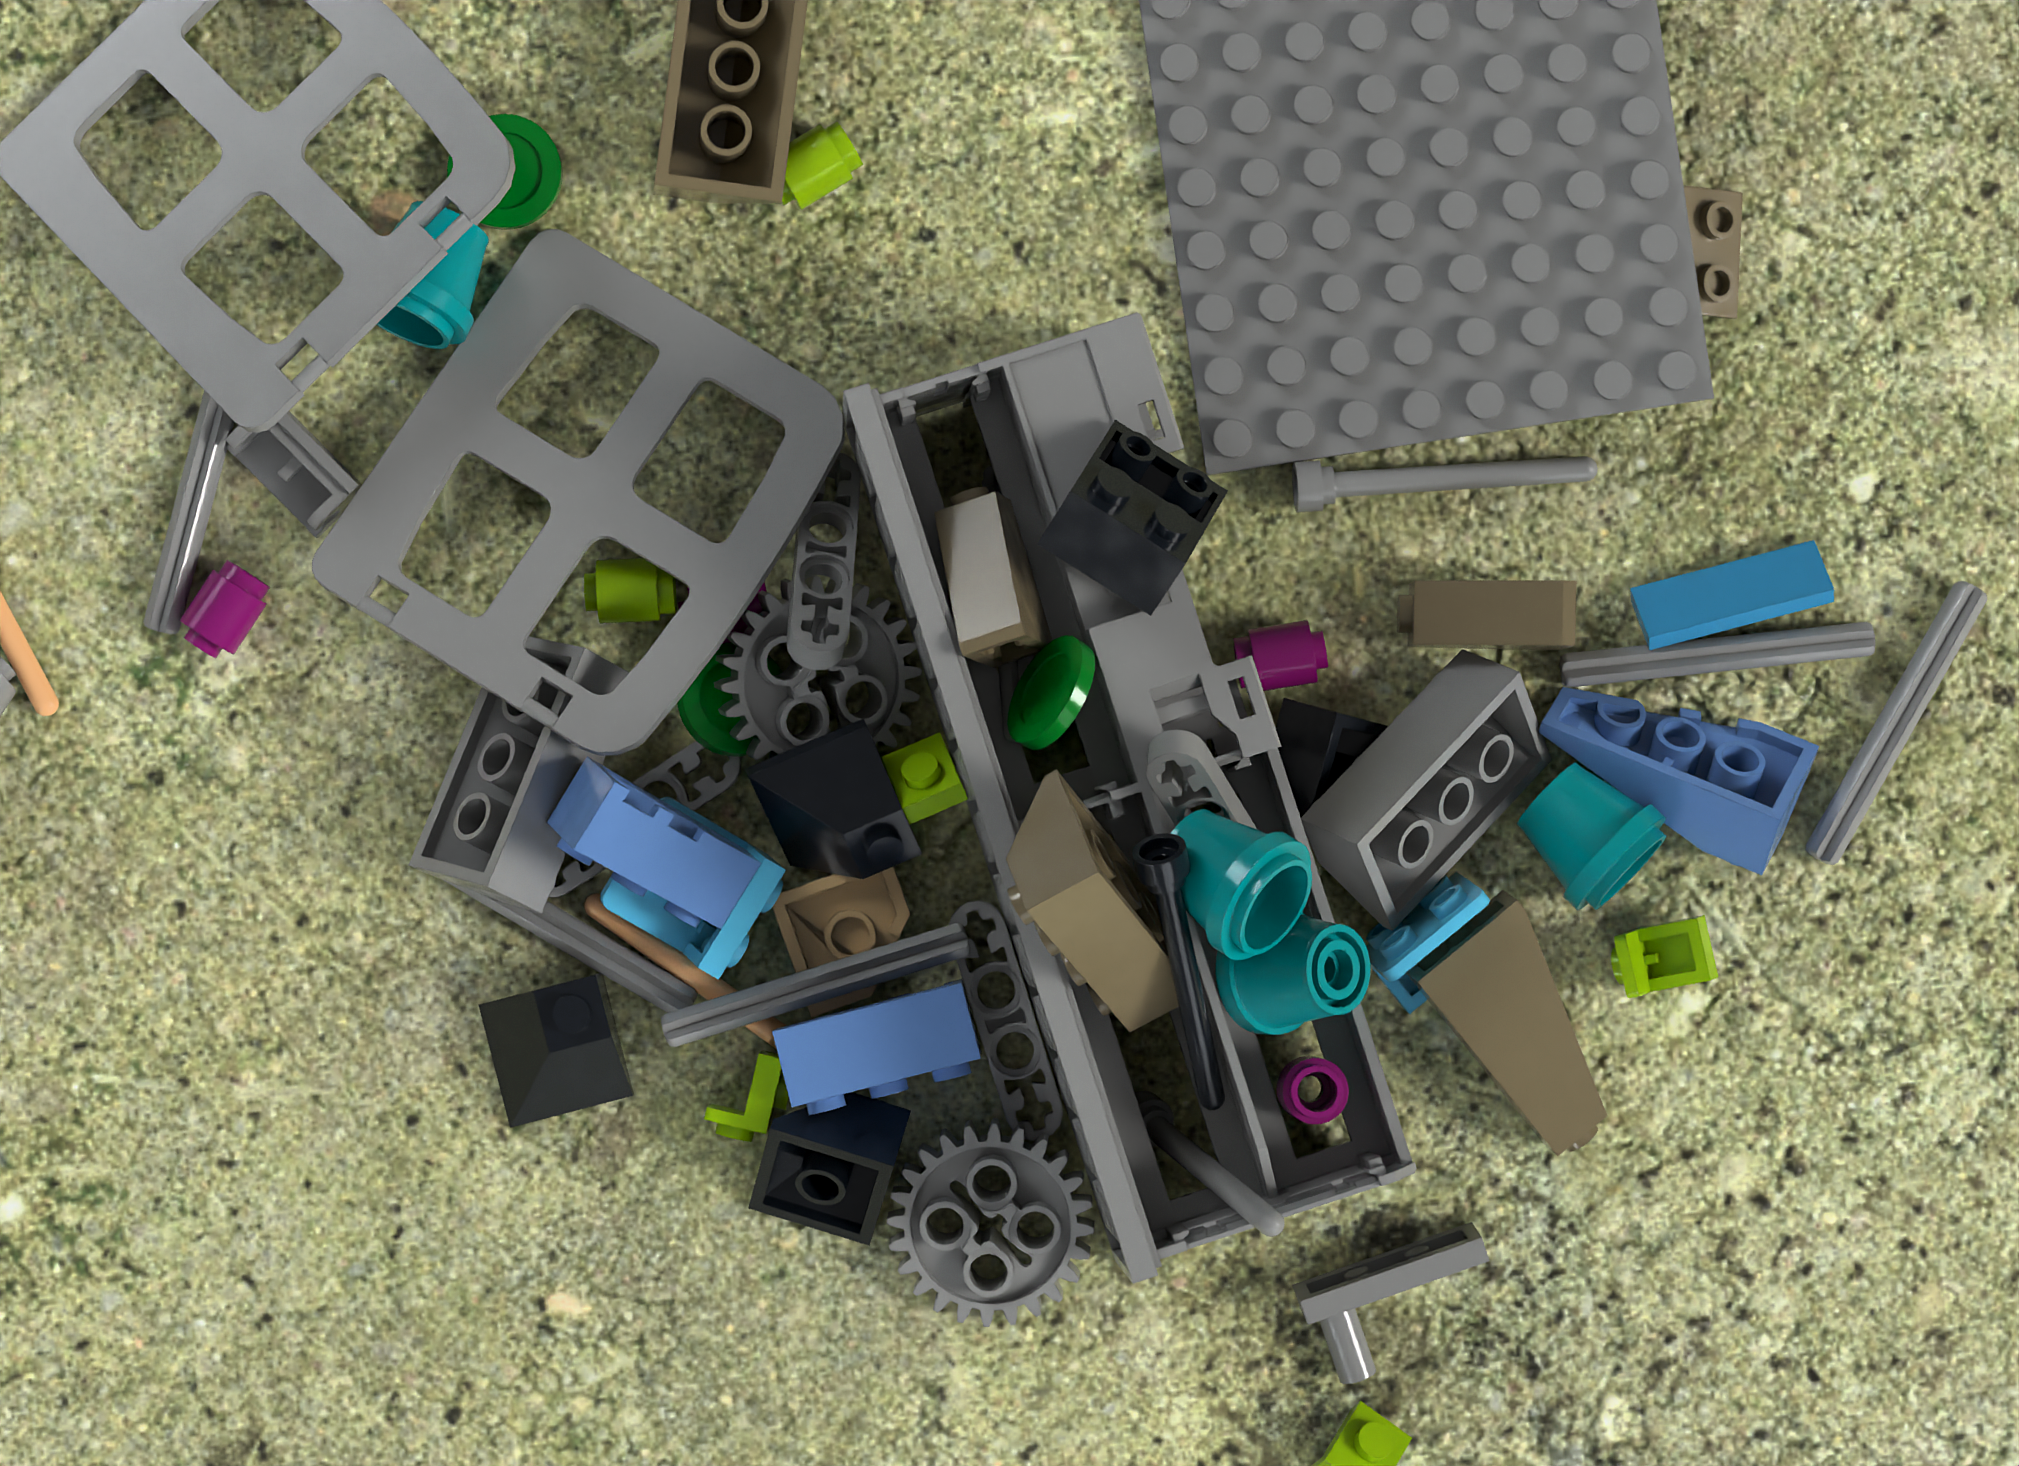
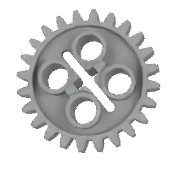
M813 575L805 580L809 589L821 595H830L839 590L838 585L831 578L827 583L825 591L819 576ZM788 579L781 580L780 590L782 599L779 600L768 592L762 590L758 592V599L763 611L757 614L745 610L741 616V619L747 625L744 633L731 631L726 637L737 646L735 653L717 655L715 660L731 668L730 677L714 682V688L732 693L733 697L732 700L724 703L718 709L719 713L726 717H740L741 719L729 732L730 736L738 741L753 736L746 754L758 760L770 752L769 759L830 733L829 714L826 707L828 704L830 710L836 716L838 722L837 729L864 718L875 744L880 742L895 748L898 744L888 729L892 723L903 726L911 725L912 721L899 709L902 702L919 701L920 695L905 688V680L921 675L922 670L904 664L903 658L918 648L915 642L896 639V636L907 624L905 619L892 617L883 620L891 603L887 599L878 597L866 605L870 588L859 583L853 586L849 641L845 647L842 659L835 666L827 669L828 676L820 679L821 692L808 687V681L816 677V670L802 667L792 657L786 670L778 675H772L767 667V657L771 649L779 643L785 642L787 644L792 581ZM814 617L811 633L815 643H825L823 627L826 617ZM863 681L868 688L869 696L867 703L860 711L850 714L845 702L847 691L855 683ZM806 703L810 710L809 724L804 731L791 735L786 724L788 713L797 704Z
M998 1118L992 1119L988 1135H979L972 1120H967L964 1129V1139L959 1141L946 1128L942 1129L940 1133L941 1151L938 1152L925 1143L919 1146L918 1154L924 1164L923 1168L906 1162L903 1165L901 1174L912 1187L894 1186L891 1198L906 1207L889 1211L887 1216L888 1225L904 1229L903 1232L890 1238V1250L909 1252L899 1263V1274H910L918 1271L920 1276L914 1285L913 1293L918 1296L933 1288L937 1292L933 1310L937 1313L950 1301L957 1303V1322L960 1323L964 1322L972 1308L980 1310L984 1327L990 1326L994 1310H1003L1010 1325H1015L1018 1306L1023 1304L1036 1317L1040 1316L1042 1309L1040 1295L1044 1293L1057 1302L1063 1299V1290L1058 1282L1059 1277L1070 1282H1078L1080 1271L1070 1261V1258L1082 1260L1089 1259L1091 1247L1076 1238L1093 1234L1095 1221L1089 1218L1077 1216V1214L1091 1208L1093 1202L1092 1195L1073 1194V1191L1084 1181L1082 1170L1064 1174L1062 1169L1068 1161L1069 1152L1064 1149L1051 1157L1045 1154L1049 1137L1045 1132L1037 1137L1032 1144L1025 1142V1124L1022 1122L1017 1124L1010 1137L1002 1135ZM995 1165L1007 1172L1010 1182L1001 1190L989 1191L978 1184L975 1174L984 1166ZM951 1182H961L967 1189L971 1199L986 1217L993 1218L998 1213L1003 1216L1001 1228L1003 1235L1018 1249L1031 1257L1032 1261L1029 1264L1020 1262L1014 1255V1251L996 1228L991 1226L985 1231L979 1229L981 1217L979 1210L964 1196L955 1192L950 1186ZM938 1208H950L959 1213L963 1219V1225L955 1232H939L933 1228L928 1216ZM1029 1212H1040L1051 1219L1054 1227L1050 1233L1044 1236L1033 1237L1024 1233L1018 1222L1022 1216ZM992 1254L1003 1260L1007 1270L998 1278L987 1279L975 1272L972 1262L981 1255Z

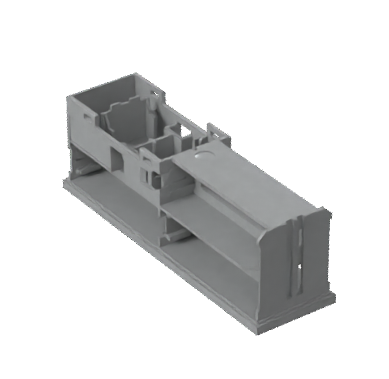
M1137 312L886 393L879 394L878 389H871L869 383L843 391L842 410L845 429L853 454L860 469V475L914 642L918 647L917 651L955 768L968 797L966 802L1111 1250L1115 1262L1133 1284L1158 1276L1156 1268L1162 1266L1160 1259L1254 1228V1226L1209 1188L1169 1200L1109 1014L1103 1016L1089 994L1086 983L1081 986L1076 985L1068 973L1060 953L1052 956L1048 952L1037 933L1034 922L1025 925L1010 901L1007 889L1016 884L1006 857L1042 781L1033 782L1022 745L1009 742L1004 736L1000 677L997 668L962 656L934 512L945 509L916 417L963 402V408L973 407L1000 493L1011 500L1052 640L1064 635H1070L1088 644L1093 650L1095 671L1092 685L1080 712L1074 719L1089 766L1062 774L1061 776L1108 835H1112L1113 841L1134 866L1132 850L1139 841L1155 834H1170L1176 827L1146 777L1149 743L1156 735L1164 731L1176 729L1189 731L1199 736L1206 745V740L1211 739L1216 754L1214 759L1234 792L1238 794L1240 802L1257 830L1268 834L1284 832L1307 847L1311 858L1312 886L1309 898L1302 912L1306 916L1335 923L1278 747H1281V743L1252 655L1220 666L1212 662L1183 570H1181L1150 616L1037 544L1115 420L1131 430L1145 435L1153 444L1169 454L1184 449L1142 316ZM1153 401L1161 426L1159 430H1155L1146 405L1147 402ZM1240 677L1243 678L1254 715L1249 717L1247 716L1236 679ZM1218 721L1224 726L1219 727ZM1188 766L1180 767L1184 773L1183 781L1187 780ZM1197 801L1190 804L1188 808L1202 805L1209 801ZM1186 911L1225 1093L1224 1104L1219 1109L1207 1110L1200 1104L1179 1007L1169 1011L1217 1162L1276 1209L1283 1218L1396 1182L1414 1174L1417 1168L1415 1162L1412 1161L1361 1002L1349 1013L1312 1021L1323 1058L1337 1065L1344 1073L1348 1082V1100L1341 1113L1350 1141L1302 1157H1295L1256 1034L1240 1027L1226 1011L1216 982L1217 950L1208 942L1206 930Z

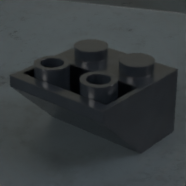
M1115 420L1037 544L1151 616L1185 566L1228 490L1210 480L1202 471L1188 466L1156 446L1145 435L1135 432Z

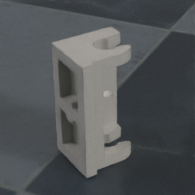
M290 411L266 431L258 433L249 432L238 425L225 440L229 444L226 448L316 538H319L342 515L362 486Z

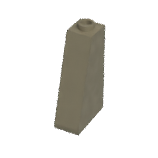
M1502 890L1490 900L1489 904L1408 970L1406 974L1542 1143L1559 1156L1566 1149L1568 1152H1572L1587 1144L1598 1131L1596 1125L1607 1116V1113L1526 910L1516 898Z

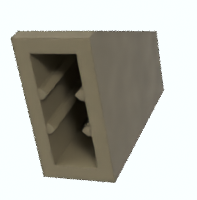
M987 487L969 489L950 498L952 506L936 511L934 515L962 656L996 668L1038 654L1053 640L1011 500L996 491L989 493Z
M1415 580L1409 584V595H1398L1397 632L1408 633V647L1560 651L1575 646L1577 581Z

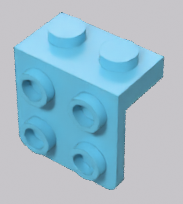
M671 797L660 798L662 801L746 849L761 862L755 875L721 929L701 919L697 927H693L664 909L668 900L649 890L642 897L625 888L611 877L601 891L600 900L606 909L681 951L697 968L719 980L726 967L731 968L735 966L744 955L749 943V935L747 933L759 913H766L777 901L783 887L781 878L786 869L767 853Z
M1457 871L1449 878L1444 875L1393 931L1379 923L1366 937V940L1369 942L1366 947L1369 953L1371 969L1409 1014L1427 999L1406 972L1482 911L1490 902L1489 897L1481 888Z

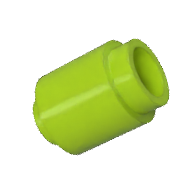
M837 121L825 129L819 124L789 143L782 198L783 205L794 200L802 210L852 180L851 172L863 165L856 149Z
M644 558L596 560V573H584L586 612L598 611L600 624L661 621V614H676L675 577Z

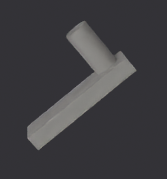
M1470 1222L1292 1286L1307 1324L1320 1322L1340 1383L1352 1384L1363 1381L1376 1373V1367L1355 1308L1490 1260L1481 1235L1473 1223Z

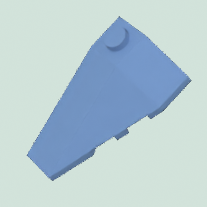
M1562 687L1541 722L1539 729L1540 734L1643 807L1652 804L1666 817L1664 824L1700 850L1760 875L1765 871L1782 838L1819 749V746L1757 721L1738 718L1736 727L1702 722L1701 711L1680 708L1678 716L1674 717L1647 712L1638 700Z

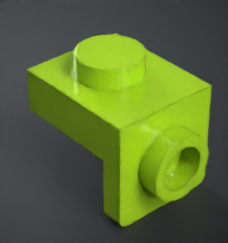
M940 732L881 757L909 825L968 800Z
M1705 915L1636 928L1614 936L1615 947L1611 952L1612 970L1617 982L1620 985H1624L1628 998L1718 978Z
M764 1050L758 1054L745 1111L711 1103L707 1106L704 1120L717 1123L716 1134L736 1140L752 1142L754 1132L767 1134L769 1131L774 1108L787 1109L789 1096L778 1054Z
M1360 1401L1351 1408L1322 1458L1312 1466H1396L1412 1437Z

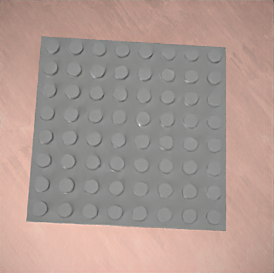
M1139 0L1207 476L1714 399L1657 0Z

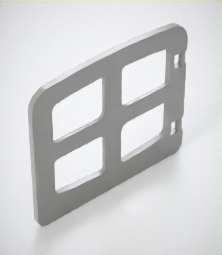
M144 0L0 143L1 178L226 414L240 427L249 432L258 433L274 426L304 396L303 392L330 366L333 368L448 254L446 251L473 224L477 226L500 203L512 184L516 167L510 142L441 60L381 0H303L340 32L341 42L276 108L268 112H257L251 108L185 40V34L220 0ZM146 73L154 76L219 143L222 151L218 165L151 230H142L102 183L80 148L84 134ZM377 77L386 78L431 128L453 160L452 172L448 178L391 234L386 236L376 234L305 160V149L310 140L371 80ZM260 195L273 198L341 267L344 275L340 285L285 339L275 344L264 343L237 323L185 274L187 262L248 201ZM452 202L462 213L434 240L424 228ZM308 343L318 355L291 381L281 369Z
M547 229L538 233L529 242L473 323L466 340L459 344L317 549L312 560V571L319 584L330 593L359 611L361 610L394 633L514 708L531 716L580 749L598 756L621 755L639 747L648 739L685 694L752 602L795 534L839 455L845 440V420L836 398L821 384L567 232L559 229ZM580 309H590L659 349V357L597 449L585 458L569 456L505 417L497 410L498 404L545 343L575 311ZM705 381L714 382L777 420L785 428V436L764 479L730 536L722 543L710 542L640 499L634 491V482L638 474L697 387ZM465 454H473L544 497L551 506V514L548 521L486 612L479 617H470L406 578L402 572V561L423 520ZM611 539L689 587V596L644 657L620 684L608 694L597 695L530 655L525 649V642L587 549L595 541ZM381 579L408 595L397 613L370 598V595ZM543 681L572 697L561 715L556 714L532 699Z

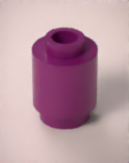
M226 560L219 572L212 570L181 617L180 621L190 628L184 639L214 658L218 657L222 649L234 655L266 607L267 603L263 601V598L270 589V586L233 562Z
M1308 620L1248 629V636L1233 638L1235 660L1252 655L1263 691L1318 683L1317 670L1328 668L1322 630L1311 632ZM1240 677L1239 683L1241 689L1246 688L1243 678Z
M1302 1056L1292 1060L1283 1068L1277 1080V1097L1283 1109L1292 1117L1308 1124H1323L1333 1120L1343 1111L1348 1100L1349 1087L1342 1070L1334 1063L1316 1056ZM1307 1076L1316 1077L1321 1086L1319 1095L1311 1101H1304L1298 1094V1086L1301 1080Z

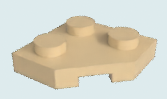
M894 867L865 879L832 874L780 893L772 907L796 973L897 942L911 915ZM877 984L809 1005L808 1009L811 1017L868 998L873 995Z

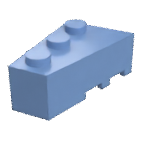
M588 756L547 820V823L561 837L557 844L558 848L588 866L594 860L612 870L613 873L610 877L642 897L649 890L668 900L664 909L693 927H697L701 919L721 929L761 865V862L746 849Z
M962 979L944 983L940 987L912 994L899 995L882 1002L855 1009H847L780 1027L772 1031L791 1107L806 1104L809 1115L846 1106L844 1094L869 1088L871 1099L908 1090L906 1078L932 1072L934 1083L961 1077L972 1073L969 1061L981 1059V1050Z

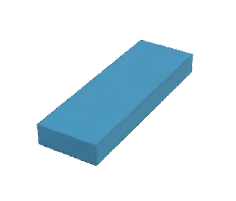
M1814 540L1630 588L1631 603L1649 650L1834 602V587Z

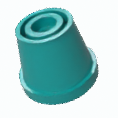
M424 201L411 203L409 209L392 232ZM445 207L424 229L435 240L460 214ZM473 224L446 251L448 254L376 325L403 340L427 348L444 349L449 344L463 343L474 323L470 309L485 250L489 243L486 233L479 226Z
M1576 762L1562 771L1535 798L1517 822V826L1522 829L1564 887L1563 898L1576 910L1582 909L1587 904L1597 910L1606 904L1638 873L1666 838V835L1660 830L1666 817L1652 804L1643 807L1582 768Z
M1206 809L1197 810L1180 821L1170 834L1183 838L1188 852L1190 872L1186 876L1184 886L1181 888L1185 909L1206 930V936L1210 945L1233 960H1244L1254 955L1262 954L1277 945L1295 925L1309 898L1312 886L1310 853L1307 847L1284 832L1268 834L1214 814Z
M1303 912L1288 934L1277 945L1262 954L1254 955L1244 960H1233L1217 950L1216 982L1221 1001L1230 1017L1240 1027L1256 1034H1286L1297 1029L1304 1022L1349 1013L1364 998L1370 981V958L1361 936L1349 926L1306 916Z

